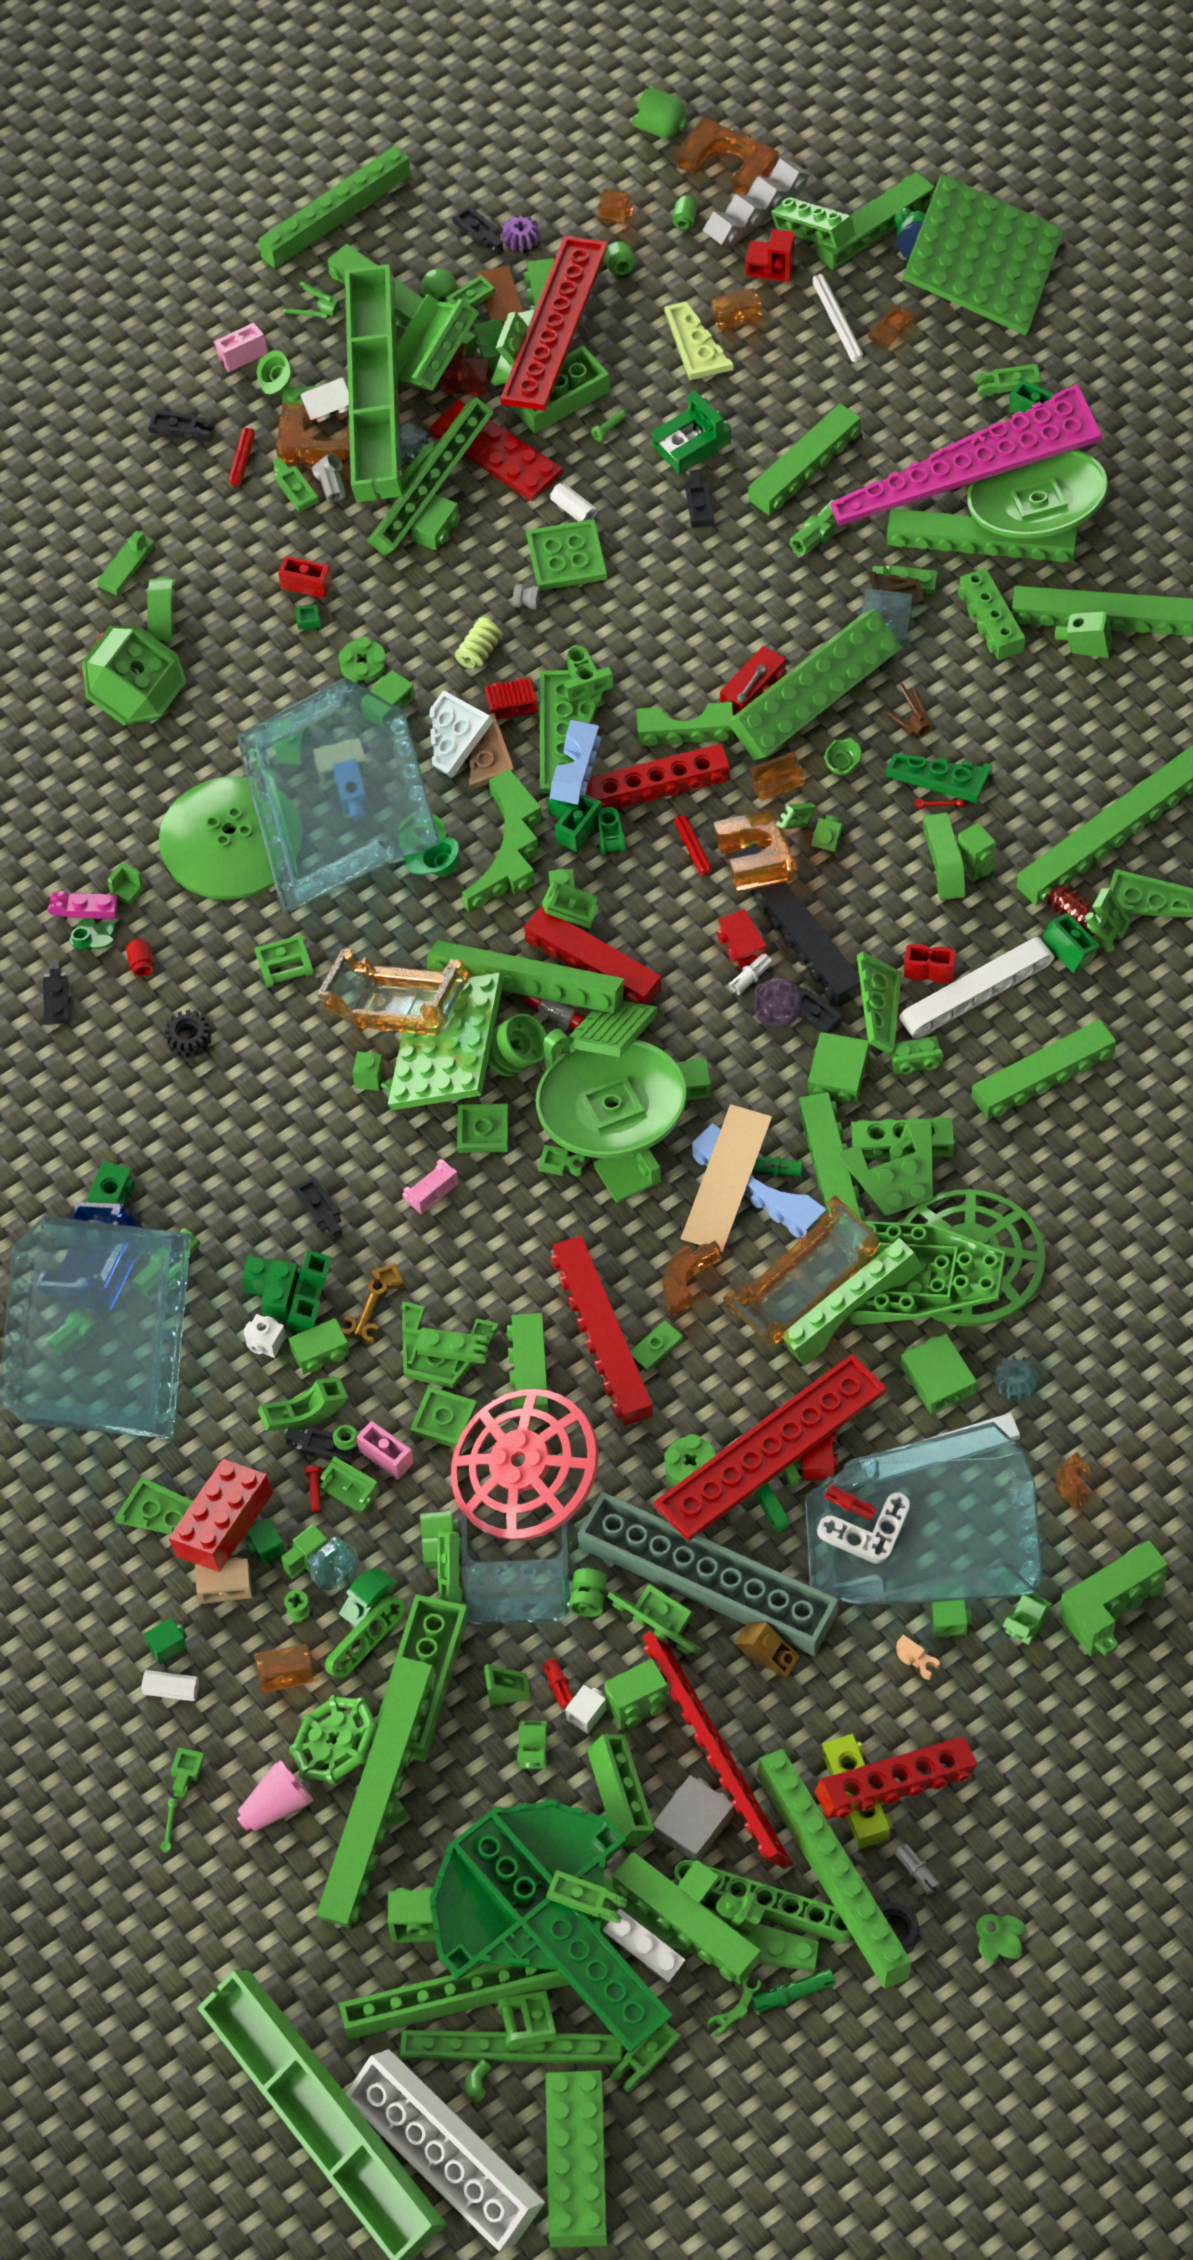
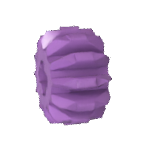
M522 215L519 218L512 216L511 221H505L502 231L506 247H511L512 251L519 249L521 253L524 249L531 251L532 246H537L538 239L541 236L537 221L532 220L530 216L523 218Z

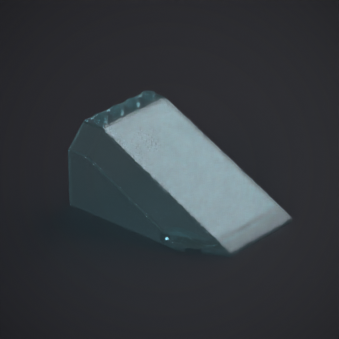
M994 1422L852 1459L844 1465L845 1468L833 1478L829 1476L818 1488H814L805 1495L810 1587L836 1599L859 1605L1010 1598L1034 1592L1043 1578L1035 1481L1023 1449ZM830 1484L850 1494L855 1493V1497L875 1506L876 1512L873 1518L866 1520L850 1511L844 1512V1508L829 1500H825L824 1496L827 1489L829 1490ZM902 1493L909 1500V1510L887 1560L881 1564L869 1562L824 1542L817 1534V1527L822 1518L826 1516H835L873 1533L883 1506L891 1494ZM897 1501L893 1504L894 1508L890 1514L894 1517L900 1508V1503ZM888 1522L881 1524V1530L884 1533H894L892 1524ZM829 1524L826 1527V1532L831 1534L833 1525ZM842 1529L838 1537L839 1539H842L845 1530ZM850 1534L847 1536V1540L851 1545L857 1546L861 1544V1539L858 1535ZM879 1541L875 1548L876 1555H880L885 1541Z

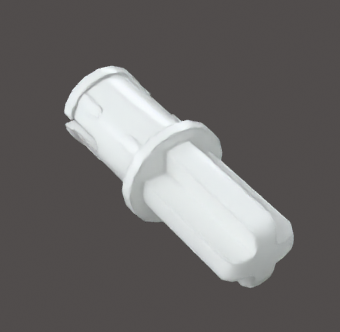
M761 954L750 966H745L741 974L729 983L733 992L740 995L750 984L759 980L758 976L772 964V959L767 954Z

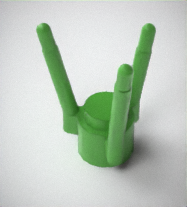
M301 281L300 285L303 286L304 290L320 298L317 304L320 312L283 309V313L327 319L328 315L334 317L337 314L340 300L324 294Z

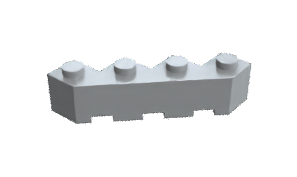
M779 159L770 177L757 176L748 194H735L725 213L713 211L702 231L721 245L734 246L771 217V211L782 204L785 199L796 197L805 188L810 174L791 160Z

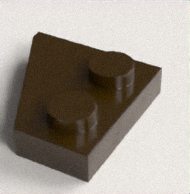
M874 571L868 572L880 616L925 604L919 579L901 578L892 574L890 576L879 575Z

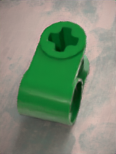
M612 807L603 808L598 813L601 855H606V852L620 850L622 853L626 852L624 833L621 829L618 811Z

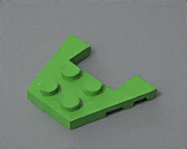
M930 1119L907 1126L915 1152L868 1169L860 1145L837 1152L840 1160L844 1162L850 1173L865 1189L864 1191L884 1216L933 1199Z
M403 1301L404 1377L454 1389L474 1362L418 1355L417 1347L421 1333L419 1329L425 1314V1306ZM476 1318L471 1334L487 1336L491 1341L498 1332L499 1325L498 1323Z

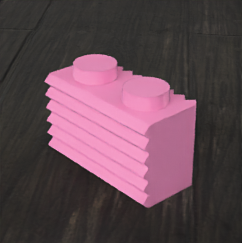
M373 1421L357 1436L360 1454L363 1453V1456H367V1459H371V1462H375V1465H379V1468H383V1471H387V1474L391 1473V1477L395 1476V1480L400 1479L414 1462L412 1449Z

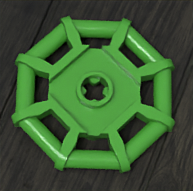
M335 1694L331 1695L327 1702L308 1715H303V1722L294 1744L290 1745L289 1751L294 1756L299 1769V1777L302 1780L329 1782L331 1785L337 1784L341 1777L360 1764L364 1765L367 1760L365 1758L379 1726L375 1723L370 1712L368 1700L363 1697L358 1699L339 1697V1695ZM342 1708L352 1709L349 1715L343 1714ZM331 1712V1715L329 1717H327L320 1723L317 1722L322 1717ZM362 1718L364 1724L362 1727H359L358 1721ZM336 1738L337 1742L332 1744V1741ZM357 1741H360L359 1747H355ZM312 1754L313 1760L308 1764L305 1755ZM325 1764L329 1765V1768L326 1771L320 1770L322 1766H325Z

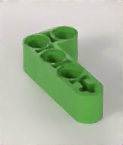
M947 812L923 816V829L936 870L937 890L940 901L965 897L963 862Z

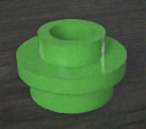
M350 1425L338 1427L333 1434L335 1446L341 1450L353 1449L358 1444V1431ZM345 1436L351 1438L348 1441H342V1438Z

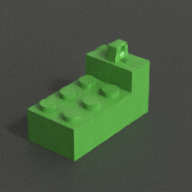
M1148 1540L1062 1594L1060 1618L1090 1657L1099 1651L1104 1656H1107L1118 1649V1643L1114 1637L1115 1622L1125 1611L1135 1610L1142 1604L1143 1600L1149 1596L1155 1597L1164 1590L1168 1563Z

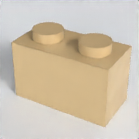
M234 1557L228 1559L220 1572L195 1564L199 1604L252 1598L250 1568L247 1558Z

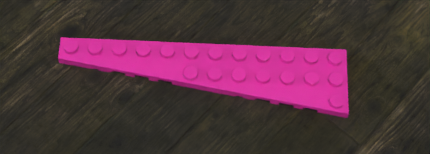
M1077 383L1053 395L1052 399L1042 404L1038 402L1032 405V409L1024 413L1019 411L1005 422H997L987 429H982L929 455L928 459L920 463L916 461L910 464L908 469L900 473L895 471L881 482L875 481L862 489H858L831 502V510L838 526L1100 442L1102 441V434Z

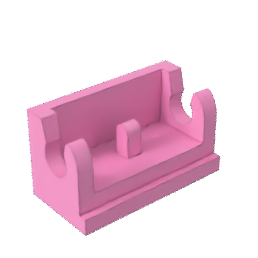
M254 323L214 341L218 357L221 362L224 361L228 372L268 353L264 334Z
M442 1159L437 1161L436 1169L414 1187L403 1189V1198L421 1215L458 1185L457 1171L454 1168L452 1169Z

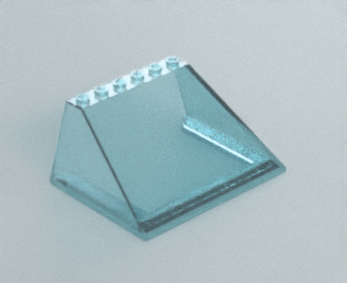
M343 678L236 735L284 914L406 861L440 844L404 710L348 678Z
M43 1216L12 1246L0 1372V1402L23 1424L173 1439L191 1233Z

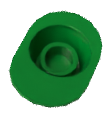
M445 838L419 845L408 854L406 867L411 873L416 875L432 873L439 877L448 876L457 867L462 865L458 855L459 844L455 839Z

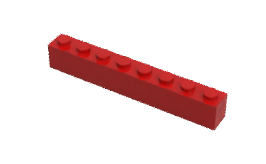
M582 1235L554 1244V1255L550 1256L552 1265L555 1270L559 1269L562 1275L559 1277L563 1291L568 1290L569 1292L568 1303L570 1309L578 1314L579 1318L576 1321L580 1332L586 1333L588 1338L585 1340L589 1354L594 1353L595 1369L599 1376L603 1375L605 1382H603L604 1391L607 1397L612 1396L614 1403L611 1405L616 1419L621 1418L623 1425L626 1426L653 1417L652 1402Z

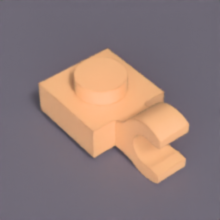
M905 1635L898 1640L897 1654L900 1660L907 1665L912 1664L917 1668L920 1667L922 1677L930 1680L932 1673L926 1667L933 1666L938 1670L940 1662L936 1658L925 1654V1649Z

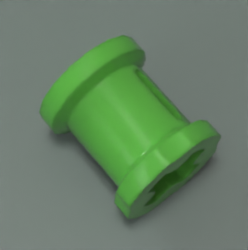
M290 1591L284 1599L287 1616L293 1622H303L310 1615L308 1597L303 1591Z

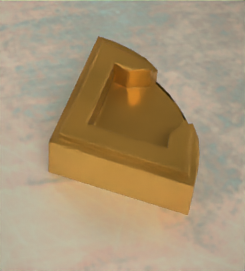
M395 1263L371 1271L373 1279L379 1285L383 1286L386 1283L389 1289L404 1288L403 1280Z

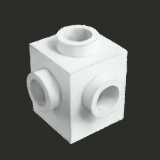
M256 1314L253 1321H249L244 1329L247 1347L256 1354L263 1353L275 1358L286 1339L284 1325L279 1324L274 1318L269 1316L262 1317Z

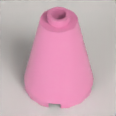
M281 1759L272 1766L238 1810L240 1816L237 1819L246 1831L251 1828L255 1832L310 1805L314 1801L301 1782L297 1780L292 1774L293 1772Z

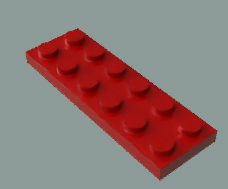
M461 400L454 403L429 427V433L440 440L466 404ZM490 419L463 454L464 457L532 502L563 474L562 467Z

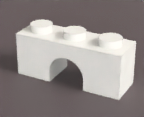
M619 1908L617 1913L622 1917L620 1923L610 1921L604 1928L603 1933L669 1983L685 1959Z

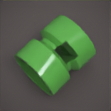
M585 1568L576 1570L573 1574L572 1589L574 1591L570 1595L569 1610L585 1617L601 1615L604 1607L603 1594L606 1592L607 1576L595 1569Z

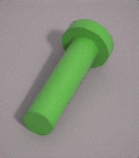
M621 410L603 425L594 426L591 429L594 439L599 442L603 441L606 438L607 432L627 418L626 412Z

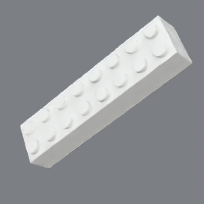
M389 2049L371 2055L346 2092L352 2103L363 2117L498 2251L517 2244L545 2201Z

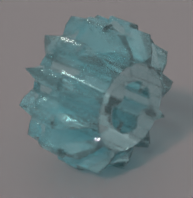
M1013 1355L1011 1361L1004 1358L1002 1366L996 1367L994 1382L996 1385H999L998 1391L1000 1393L1007 1392L1006 1396L1008 1399L1012 1395H1016L1017 1399L1020 1400L1022 1394L1029 1397L1031 1389L1035 1390L1037 1388L1038 1382L1036 1380L1039 1373L1037 1370H1034L1035 1365L1033 1362L1026 1363L1025 1356L1021 1360H1017L1015 1355Z

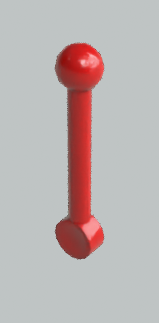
M960 798L955 801H924L917 799L915 807L917 809H922L924 806L957 805L958 807H963L966 802Z

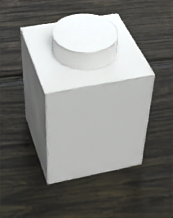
M583 1685L565 1709L566 1720L588 1734L607 1710L606 1699L603 1693L596 1688L590 1689Z

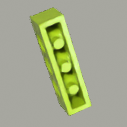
M853 1734L822 1743V1755L830 1776L848 1771L842 1767L845 1764H853L855 1768L865 1766L862 1759L865 1757L863 1746L860 1741H855ZM884 1803L877 1804L873 1809L868 1810L874 1814L870 1818H865L861 1815V1813L865 1812L862 1809L854 1811L846 1817L858 1849L890 1839V1829L893 1828L890 1815L883 1813L881 1805Z

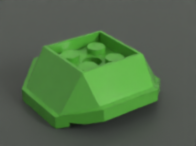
M109 626L82 661L86 698L124 726L158 720L186 683L178 655L139 626ZM131 668H136L140 674L134 673Z

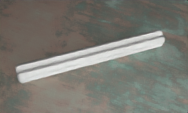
M815 275L813 277V285L853 362L861 361L863 359V352L824 275Z

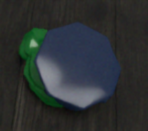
M908 208L898 210L894 222L898 227L896 245L902 256L909 259L926 214L921 211L912 212Z

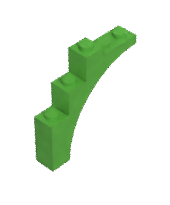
M510 769L489 780L490 794L498 804L505 821L504 838L499 853L489 870L476 883L462 892L463 906L468 912L475 908H481L487 901L496 896L503 895L508 889L516 895L521 891L528 890L535 883L534 871L526 860L531 859L538 852L537 837L529 828L536 827L542 821L541 806Z

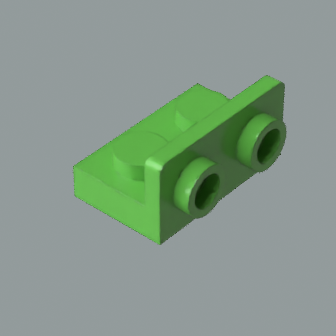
M937 1036L895 1043L894 1050L889 1053L894 1075L910 1074L913 1071L923 1069L932 1070L943 1066V1051L939 1047Z

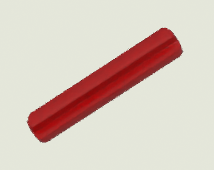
M245 427L242 430L229 476V483L232 486H240L255 437L253 428Z
M683 814L675 818V825L701 876L710 874L712 867L687 816Z

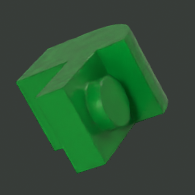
M379 1567L365 1571L353 1582L346 1592L349 1597L339 1615L356 1627L383 1597L391 1596L398 1582Z

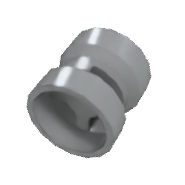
M516 584L513 593V607L521 608L525 604L529 609L537 610L540 601V586H532L526 589L524 584Z

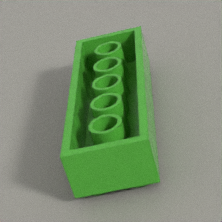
M417 1594L414 1597L376 1723L378 1725L380 1723L401 1656L432 1665L437 1675L436 1685L433 1690L429 1689L426 1700H429L428 1709L425 1716L421 1715L418 1723L421 1726L417 1741H412L409 1750L412 1751L411 1759L426 1762L469 1618L466 1605Z
M602 2071L546 2073L550 2247L607 2246Z

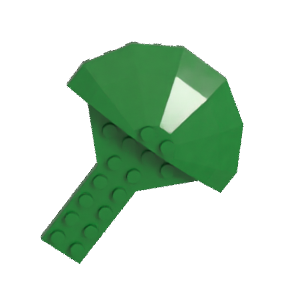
M553 1799L532 1804L521 1803L518 1806L504 1808L502 1806L494 1807L447 1847L437 1880L429 1898L438 1959L457 1981L483 1964L558 1970L629 2053L633 2052L670 2021L673 2015L600 1933V1916L595 1917L546 1898L556 1870L603 1887L605 1863L626 1843L627 1839L608 1817L594 1815L578 1807L573 1808L558 1803L559 1801Z

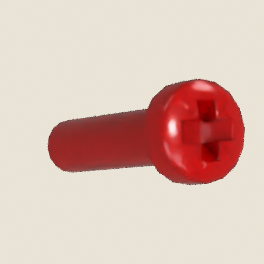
M313 1465L306 1467L304 1472L305 1476L309 1477L311 1512L319 1513L322 1511L319 1476L323 1474V1469L320 1466Z

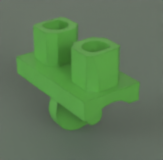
M749 1891L740 1900L734 1895L725 1894L719 1898L716 1905L719 1915L723 1918L731 1919L727 1923L728 1926L734 1930L739 1928L747 1933L752 1930L754 1924L757 1925L760 1922L765 1911L764 1907L753 1902L755 1894Z

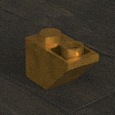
M747 1622L734 1643L750 1660L782 1677L788 1676L800 1657L767 1623Z

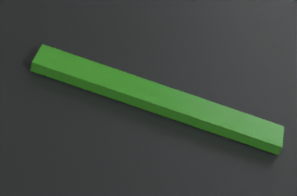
M401 2031V2060H484L486 2062L620 2064L623 2061V2045L613 2034L556 2033V2040L523 2045L519 2050L512 2051L506 2045L507 2032Z

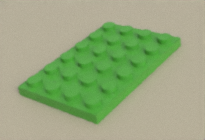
M500 972L411 989L388 1100V1106L391 1110L482 1095L504 980Z

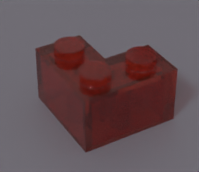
M461 343L440 377L441 392L486 396L491 375L489 360L467 358L466 344Z

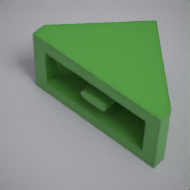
M490 1664L484 1666L490 1706L524 1701L531 1698L526 1673Z

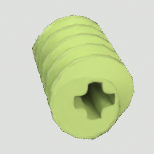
M480 617L474 624V628L470 630L469 635L465 637L464 642L461 643L459 649L455 652L458 662L464 667L471 669L474 666H483V660L488 658V653H491L493 646L498 644L497 639L502 638L501 630L491 620Z

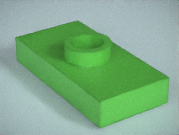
M664 1320L630 1351L634 1362L648 1373L683 1341V1336Z

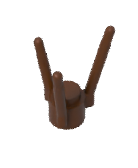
M900 683L899 687L914 713L909 717V724L891 711H887V714L904 727L910 735L915 733L918 737L923 736L932 729L933 723L926 713L916 688L913 687L911 691L918 708L904 684Z

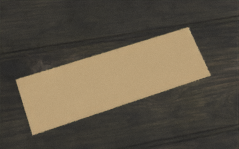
M730 1104L681 1236L682 1240L723 1252L772 1116Z

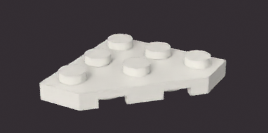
M443 691L430 708V718L433 722L431 745L434 747L432 765L437 770L453 778L494 720L486 713Z

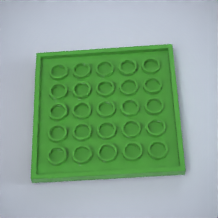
M942 174L938 180L902 279L1026 335L1064 229Z

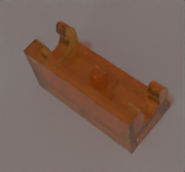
M754 288L710 298L714 309L712 314L719 331L762 320L761 302Z
M791 752L750 768V783L760 801L804 785L802 766L798 767L795 752Z
M1075 1452L1058 1466L1056 1492L1075 1510L1081 1506L1079 1501L1080 1491L1086 1497L1089 1493L1080 1478L1081 1469L1084 1470L1085 1474H1091L1090 1467L1080 1458L1078 1452Z
M307 1644L255 1654L262 1693L314 1683Z

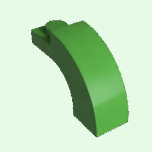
M167 576L150 579L148 585V633L158 641L172 640L174 634L173 603L176 591V578L170 579Z
M339 1376L319 1379L304 1394L287 1401L262 1404L258 1412L266 1432L285 1429L287 1432L288 1428L301 1431L303 1428L306 1429L330 1417L342 1407L348 1396Z

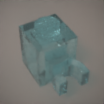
M406 420L400 426L401 462L404 457L414 461L419 455V451L429 444L428 433Z

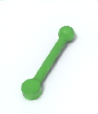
M171 1798L168 1801L170 1808L165 1840L161 1843V1850L164 1853H169L172 1849L170 1837L174 1811L178 1806V1801L175 1798Z

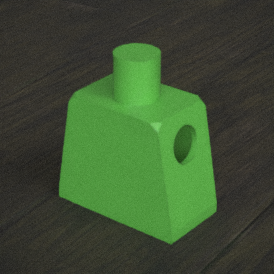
M1106 611L1071 614L1068 626H1056L1055 639L1067 640L1070 652L1074 654L1109 658L1112 635L1108 614Z

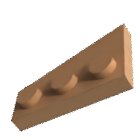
M494 713L489 715L494 720L471 752V776L469 778L471 790L489 784L491 778L507 769L516 774Z

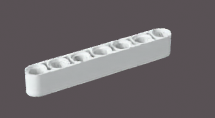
M1032 938L908 1007L900 1014L899 1021L914 1039H918L1046 968L1054 960V955L1041 938Z

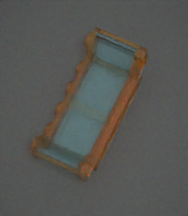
M342 948L317 996L327 1010L361 1029L372 1028L381 1031L390 1030L400 1033L408 1032L437 1036L447 1023L448 1015L461 991L468 983L471 974L463 962L457 959H451L442 973L372 966L367 958H363L361 962L353 960L351 957L354 953L353 950Z
M836 1195L826 1203L831 1210L827 1214L819 1216L820 1222L751 1286L746 1288L743 1285L738 1295L731 1289L723 1297L726 1307L733 1314L736 1313L762 1338L767 1347L784 1342L782 1339L784 1332L871 1262L880 1246L877 1234Z

